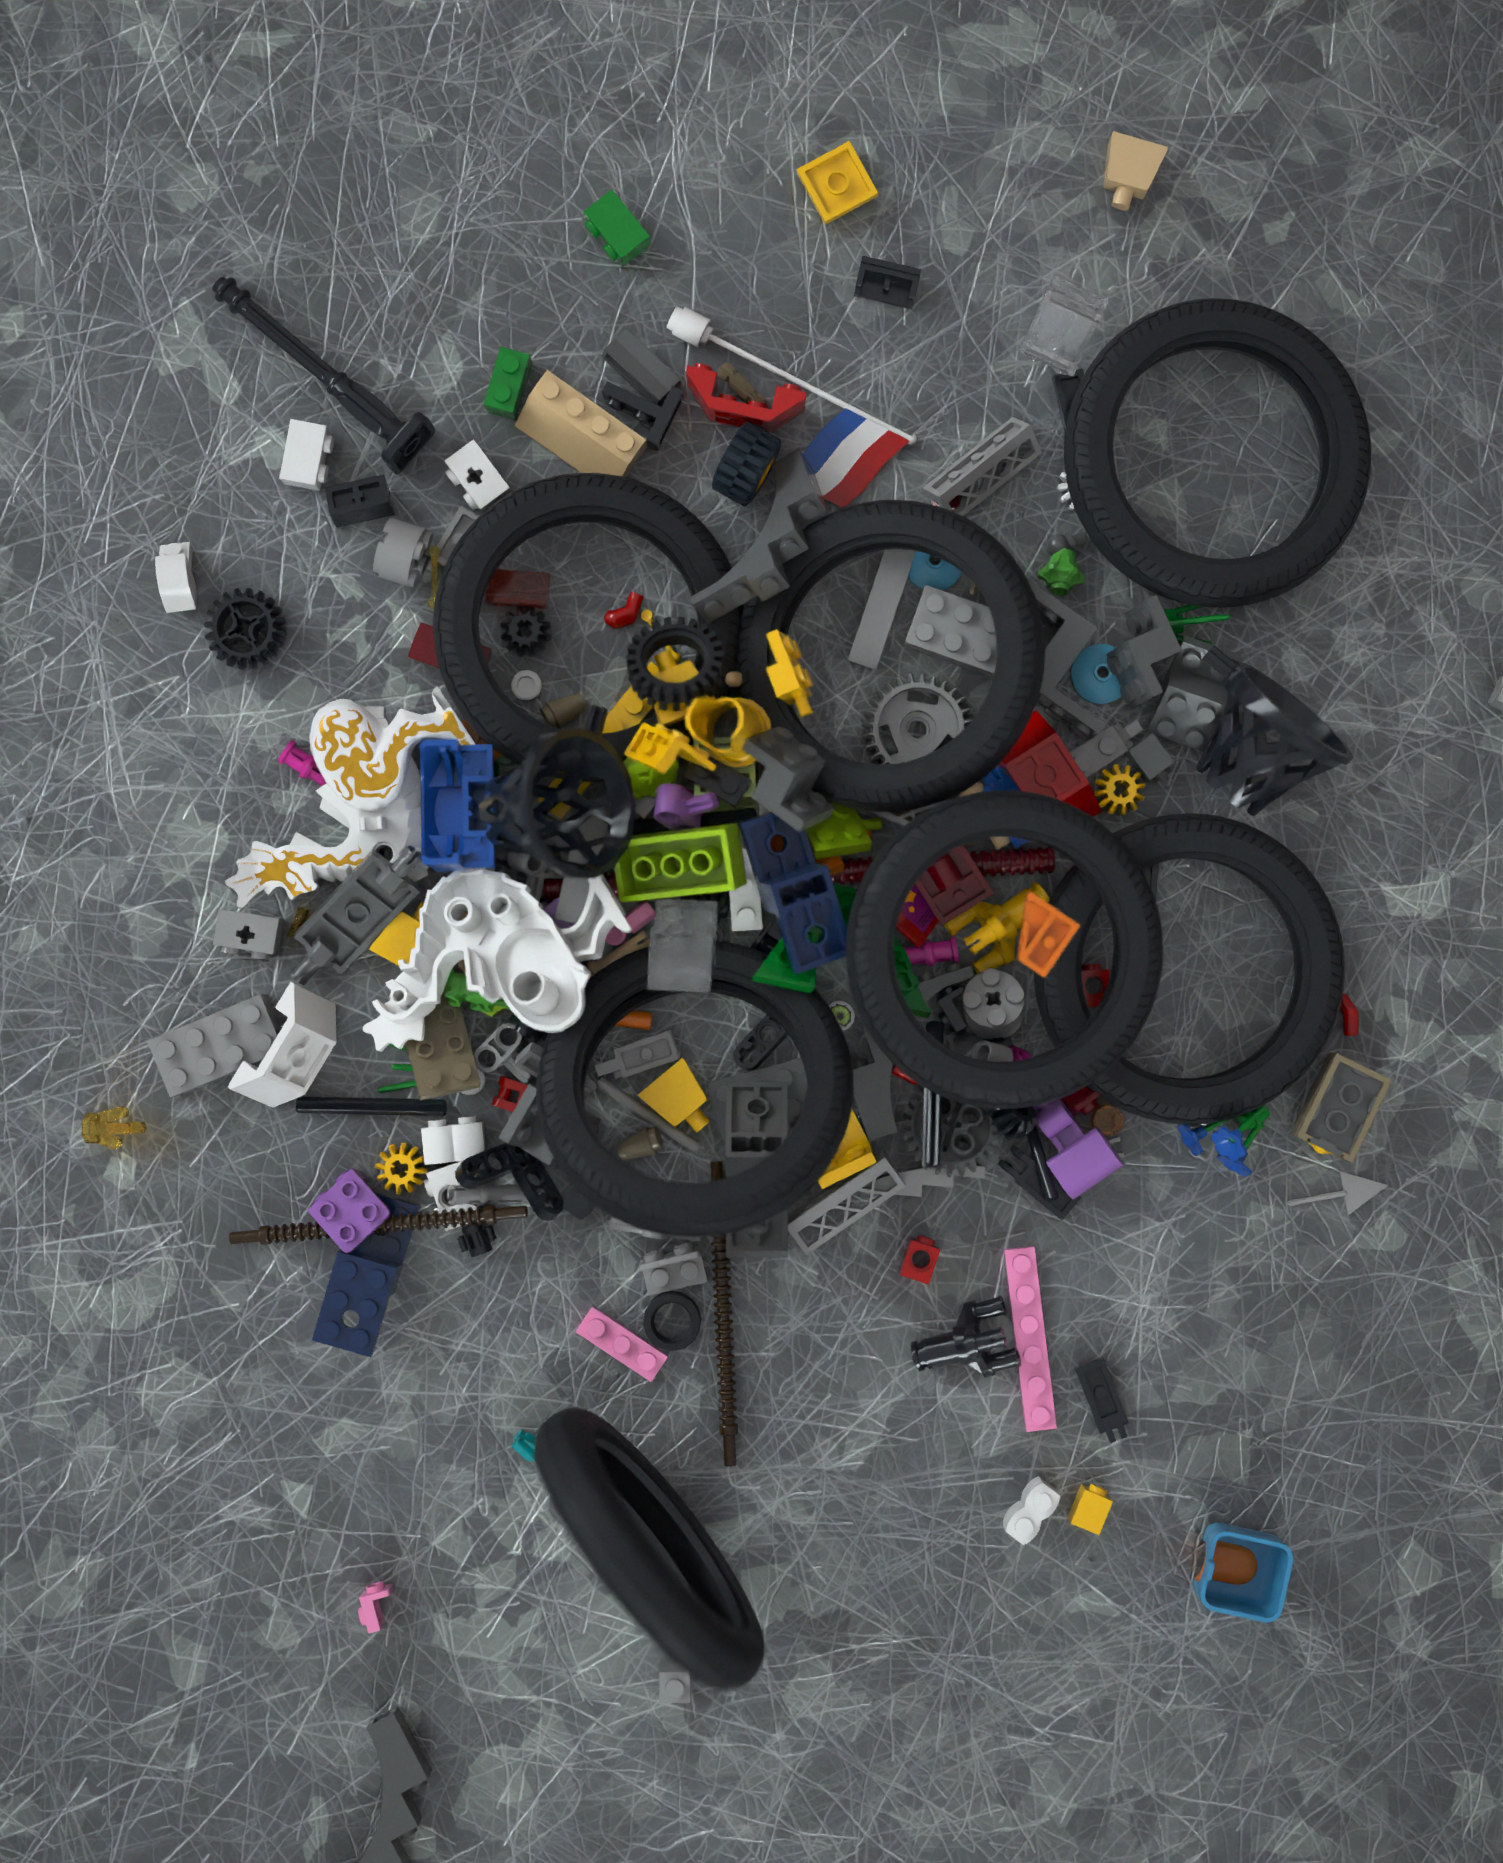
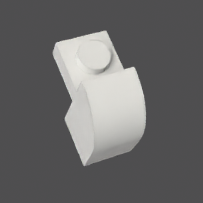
M190 542L160 545L159 556L155 557L157 583L166 613L196 609L197 586L191 571L193 550Z

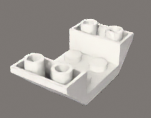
M290 982L275 1007L287 1016L288 1019L259 1067L243 1061L228 1085L230 1090L272 1108L306 1094L337 1042L335 1003L293 982Z

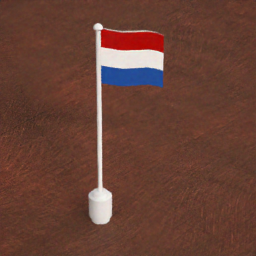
M676 306L666 327L672 331V335L696 347H699L700 343L706 345L708 340H711L844 408L842 412L821 429L803 452L804 457L813 468L824 500L840 508L846 507L865 490L890 458L907 443H909L908 445L916 443L917 437L915 434L910 436L712 334L714 328L709 326L710 319L687 307L682 309Z

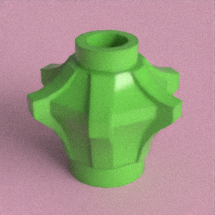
M1066 548L1053 554L1047 565L1040 569L1037 578L1045 581V587L1051 588L1050 592L1057 596H1065L1070 590H1073L1074 586L1085 583V576L1080 572L1077 565L1076 553Z

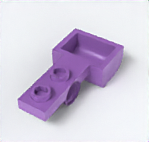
M1061 1098L1033 1106L1039 1112L1036 1116L1039 1127L1051 1139L1059 1151L1058 1154L1047 1160L1046 1164L1072 1199H1076L1125 1165L1100 1127H1095L1085 1134Z

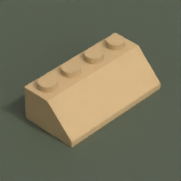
M546 370L529 394L515 424L516 428L580 473H603L626 478L647 449L645 438L548 370Z

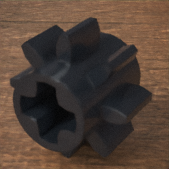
M474 1222L473 1226L466 1225L461 1228L463 1235L457 1238L461 1252L469 1250L471 1257H475L493 1249L491 1242L495 1241L497 1237L492 1225L485 1227L484 1223L478 1225L477 1222Z

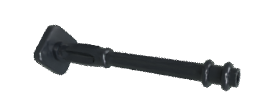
M224 276L220 277L212 288L215 292L216 301H225L229 305L231 313H239L319 379L327 387V392L333 395L354 418L376 435L387 440L381 457L392 472L396 475L400 474L434 435L435 428L430 419L423 413L417 412L407 422H401L375 395L348 378L346 373L337 372L260 308L250 298L251 295L248 290H240L236 287L237 283L234 278L226 279Z

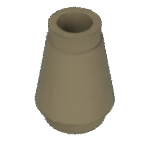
M578 692L545 702V706L540 708V712L547 725L560 729L583 710L587 709V705L582 695Z
M646 1126L622 1142L617 1143V1151L623 1161L658 1155V1151L664 1149L661 1134L656 1126L652 1128Z

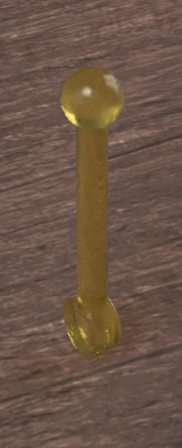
M435 545L429 548L432 563L431 598L428 600V606L431 609H434L438 556L441 552L440 548Z

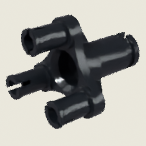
M998 1296L977 1303L975 1300L965 1302L957 1324L953 1327V1331L922 1339L919 1343L917 1341L911 1342L913 1361L919 1372L924 1371L927 1367L932 1369L961 1361L963 1365H970L986 1378L996 1375L997 1371L1021 1366L1020 1355L1016 1347L993 1354L987 1352V1350L1007 1346L1006 1337L993 1339L1005 1334L1002 1327L981 1332L979 1324H981V1320L1007 1314L1003 1297Z

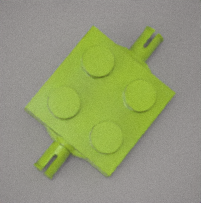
M831 802L829 804L835 807L831 817L806 829L814 859L870 851L872 841L866 830H881L882 822L880 817L863 820L855 809Z

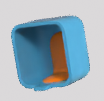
M1225 1523L1209 1525L1203 1534V1540L1206 1545L1205 1560L1200 1573L1194 1577L1193 1589L1196 1596L1207 1609L1261 1622L1277 1620L1283 1611L1293 1564V1554L1290 1548L1274 1534Z

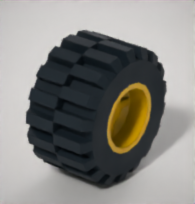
M749 421L739 428L727 447L714 474L712 489L744 507L751 503L765 482L781 448V439Z

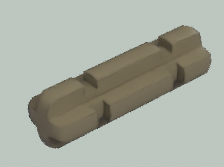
M725 362L719 367L717 371L718 376L724 382L728 381V386L744 402L758 401L767 404V399L760 392L756 393V388L740 372L736 373V368L730 362Z

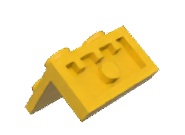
M643 722L624 752V755L631 760L663 774L673 765L676 755L711 771H714L716 765L708 760L710 756L708 752L696 745L692 747L688 744L689 739L676 730L672 732L659 723L653 727Z
M853 1109L842 1143L827 1170L818 1180L822 1189L877 1163L875 1152Z

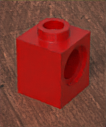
M1101 964L1082 965V984L1088 1007H1098L1109 982V969L1101 970ZM1090 977H1095L1100 982V990L1096 994L1088 993L1085 988L1086 980Z
M918 1235L917 1240L909 1238L898 1271L899 1274L929 1285L940 1253L939 1247L934 1246L935 1240ZM918 1250H924L928 1253V1261L922 1266L912 1263V1256Z

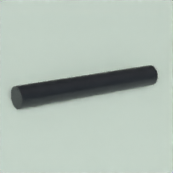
M1035 1126L1026 1136L1046 1199L1050 1202L1057 1200L1059 1196L1050 1168L1046 1164L1047 1158L1037 1127Z

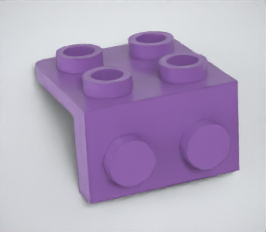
M352 1168L343 1172L336 1179V1183L328 1191L321 1193L314 1200V1204L307 1210L345 1253H351L390 1216L389 1208L366 1184L369 1181L367 1176L362 1171Z

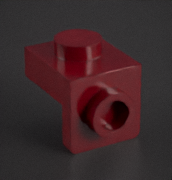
M1085 1086L1061 1099L1074 1117L1081 1112L1086 1116L1099 1106L1096 1101L1099 1099L1100 1094L1096 1091L1093 1092Z

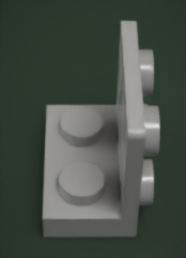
M687 1242L674 1246L673 1252L663 1254L662 1249L646 1252L645 1256H643L644 1259L640 1260L638 1266L639 1270L643 1271L648 1295L651 1296L708 1282L700 1245L693 1247L692 1242Z

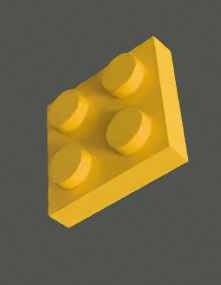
M850 141L803 165L796 171L825 225L878 197V192Z

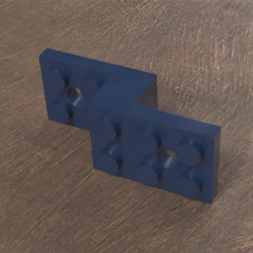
M773 812L738 823L764 911L776 914L793 973L799 974L846 957L847 930L827 865L815 862L806 829L801 832L797 831ZM779 834L784 840V845L780 851L774 852L770 847V841L774 835ZM818 925L822 935L817 942L812 943L808 938V932L812 926Z
M374 1192L389 1208V1218H391L392 1214L399 1217L401 1213L408 1216L410 1212L416 1216L419 1211L420 1205ZM409 1228L405 1232L398 1229L396 1233L390 1230L385 1235L376 1234L373 1231L351 1253H345L342 1250L337 1252L312 1341L368 1357L373 1356L390 1296L395 1293L412 1231ZM353 1310L358 1314L359 1323L357 1326L349 1327L344 1323L343 1314L345 1311Z

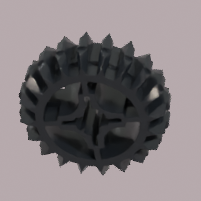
M246 588L244 597L240 589H234L233 599L228 593H223V598L226 602L222 604L215 600L213 604L219 608L217 612L207 611V615L214 618L213 622H204V627L213 629L212 632L205 634L206 640H215L210 644L209 649L212 652L219 650L216 658L220 661L227 658L226 665L229 667H233L237 662L238 668L245 670L248 661L250 668L257 669V659L263 665H267V654L274 658L278 656L273 647L276 645L283 648L284 643L277 639L278 636L284 637L287 635V631L278 628L286 624V619L283 617L276 618L281 614L282 609L279 606L272 608L275 600L272 597L264 600L265 593L262 591H258L254 596L251 588ZM255 606L262 609L264 613L259 616L255 614L245 617L239 607ZM230 614L233 623L231 628L225 632L226 635L223 636V626ZM241 620L249 625L248 631L251 639L242 633L243 624ZM268 622V634L261 644L258 634L266 626L265 623ZM240 641H246L253 651L235 652L227 645L232 642L236 644Z

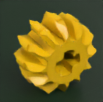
M1118 764L1112 766V774L1109 770L1104 769L1101 771V774L1105 780L1096 779L1094 782L1095 785L1103 788L1094 792L1095 797H1104L1099 806L1102 808L1109 803L1108 814L1110 815L1115 813L1117 806L1121 816L1127 814V806L1130 810L1135 811L1138 807L1134 800L1143 801L1145 798L1142 794L1137 793V790L1146 788L1145 783H1135V780L1140 778L1141 774L1137 772L1130 777L1131 766L1129 765L1124 767L1122 774ZM1117 782V786L1121 784L1125 786L1123 790L1124 798H1122V794L1119 796L1114 795L1113 792L1116 790L1114 783Z
M406 1142L401 1143L399 1151L395 1144L389 1145L391 1155L384 1151L379 1154L386 1163L375 1164L376 1169H381L385 1172L378 1175L377 1180L381 1181L385 1178L389 1180L384 1186L386 1190H389L396 1184V1194L402 1193L403 1185L409 1193L413 1192L414 1185L412 1181L417 1185H422L424 1182L417 1173L426 1174L428 1172L427 1168L418 1166L419 1163L424 1162V1156H420L417 1159L414 1157L419 1148L415 1146L407 1153L408 1145ZM398 1160L401 1164L406 1163L408 1165V1169L404 1171L407 1173L406 1176L402 1172L396 1173L395 1167L398 1166L396 1163Z

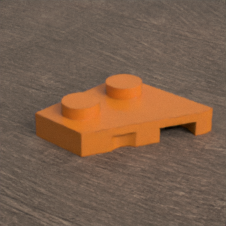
M1028 891L1025 896L1017 960L1045 978L1080 925Z

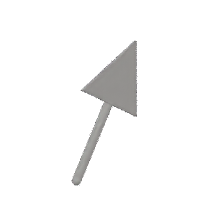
M1339 1171L1342 1191L1289 1200L1287 1204L1294 1206L1344 1196L1347 1215H1350L1388 1185Z

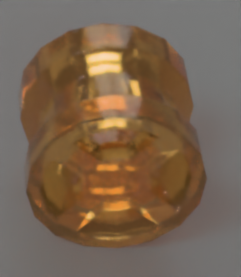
M1101 1105L1094 1109L1090 1121L1093 1128L1100 1127L1104 1135L1111 1136L1120 1132L1123 1127L1124 1118L1121 1111L1116 1107Z

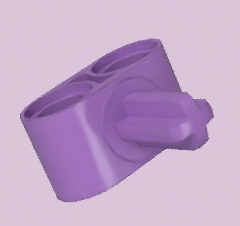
M662 784L657 787L654 818L671 831L698 828L701 826L702 813L717 808L719 801L717 795L713 792L694 796L679 785Z

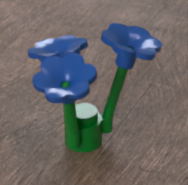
M1266 1105L1238 1116V1121L1241 1124L1238 1129H1234L1231 1132L1226 1127H1220L1218 1131L1213 1132L1211 1135V1140L1216 1144L1215 1149L1219 1153L1217 1159L1226 1168L1237 1172L1243 1177L1250 1176L1252 1173L1243 1161L1247 1157V1150L1256 1135L1265 1126L1263 1122L1270 1115ZM1227 1120L1209 1123L1204 1127L1200 1125L1194 1130H1191L1188 1124H1179L1177 1129L1181 1134L1183 1143L1190 1149L1193 1155L1197 1156L1203 1152L1199 1140L1206 1137L1207 1132ZM1247 1129L1251 1130L1248 1137L1243 1143V1133Z

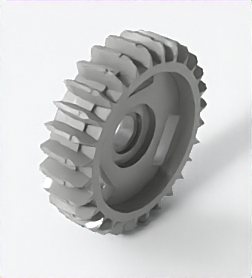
M912 673L909 674L907 683H904L899 676L896 679V687L887 682V693L880 689L876 692L880 701L874 699L869 701V704L875 708L874 711L865 710L864 712L867 717L871 718V721L862 722V727L870 729V732L862 735V739H871L872 742L865 747V750H875L876 752L870 760L876 761L880 759L882 761L881 764L908 762L934 752L947 735L954 739L972 721V719H964V716L971 711L970 708L961 709L960 707L965 698L961 697L957 700L954 698L957 688L949 692L946 691L948 683L946 680L940 686L936 685V676H933L930 682H925L924 673L921 674L919 681L914 680ZM919 691L933 694L938 697L937 705L907 700L908 692ZM921 722L924 724L926 733L922 738L916 739L909 734L908 728L911 723ZM885 725H888L898 752L890 756L886 751L878 729Z

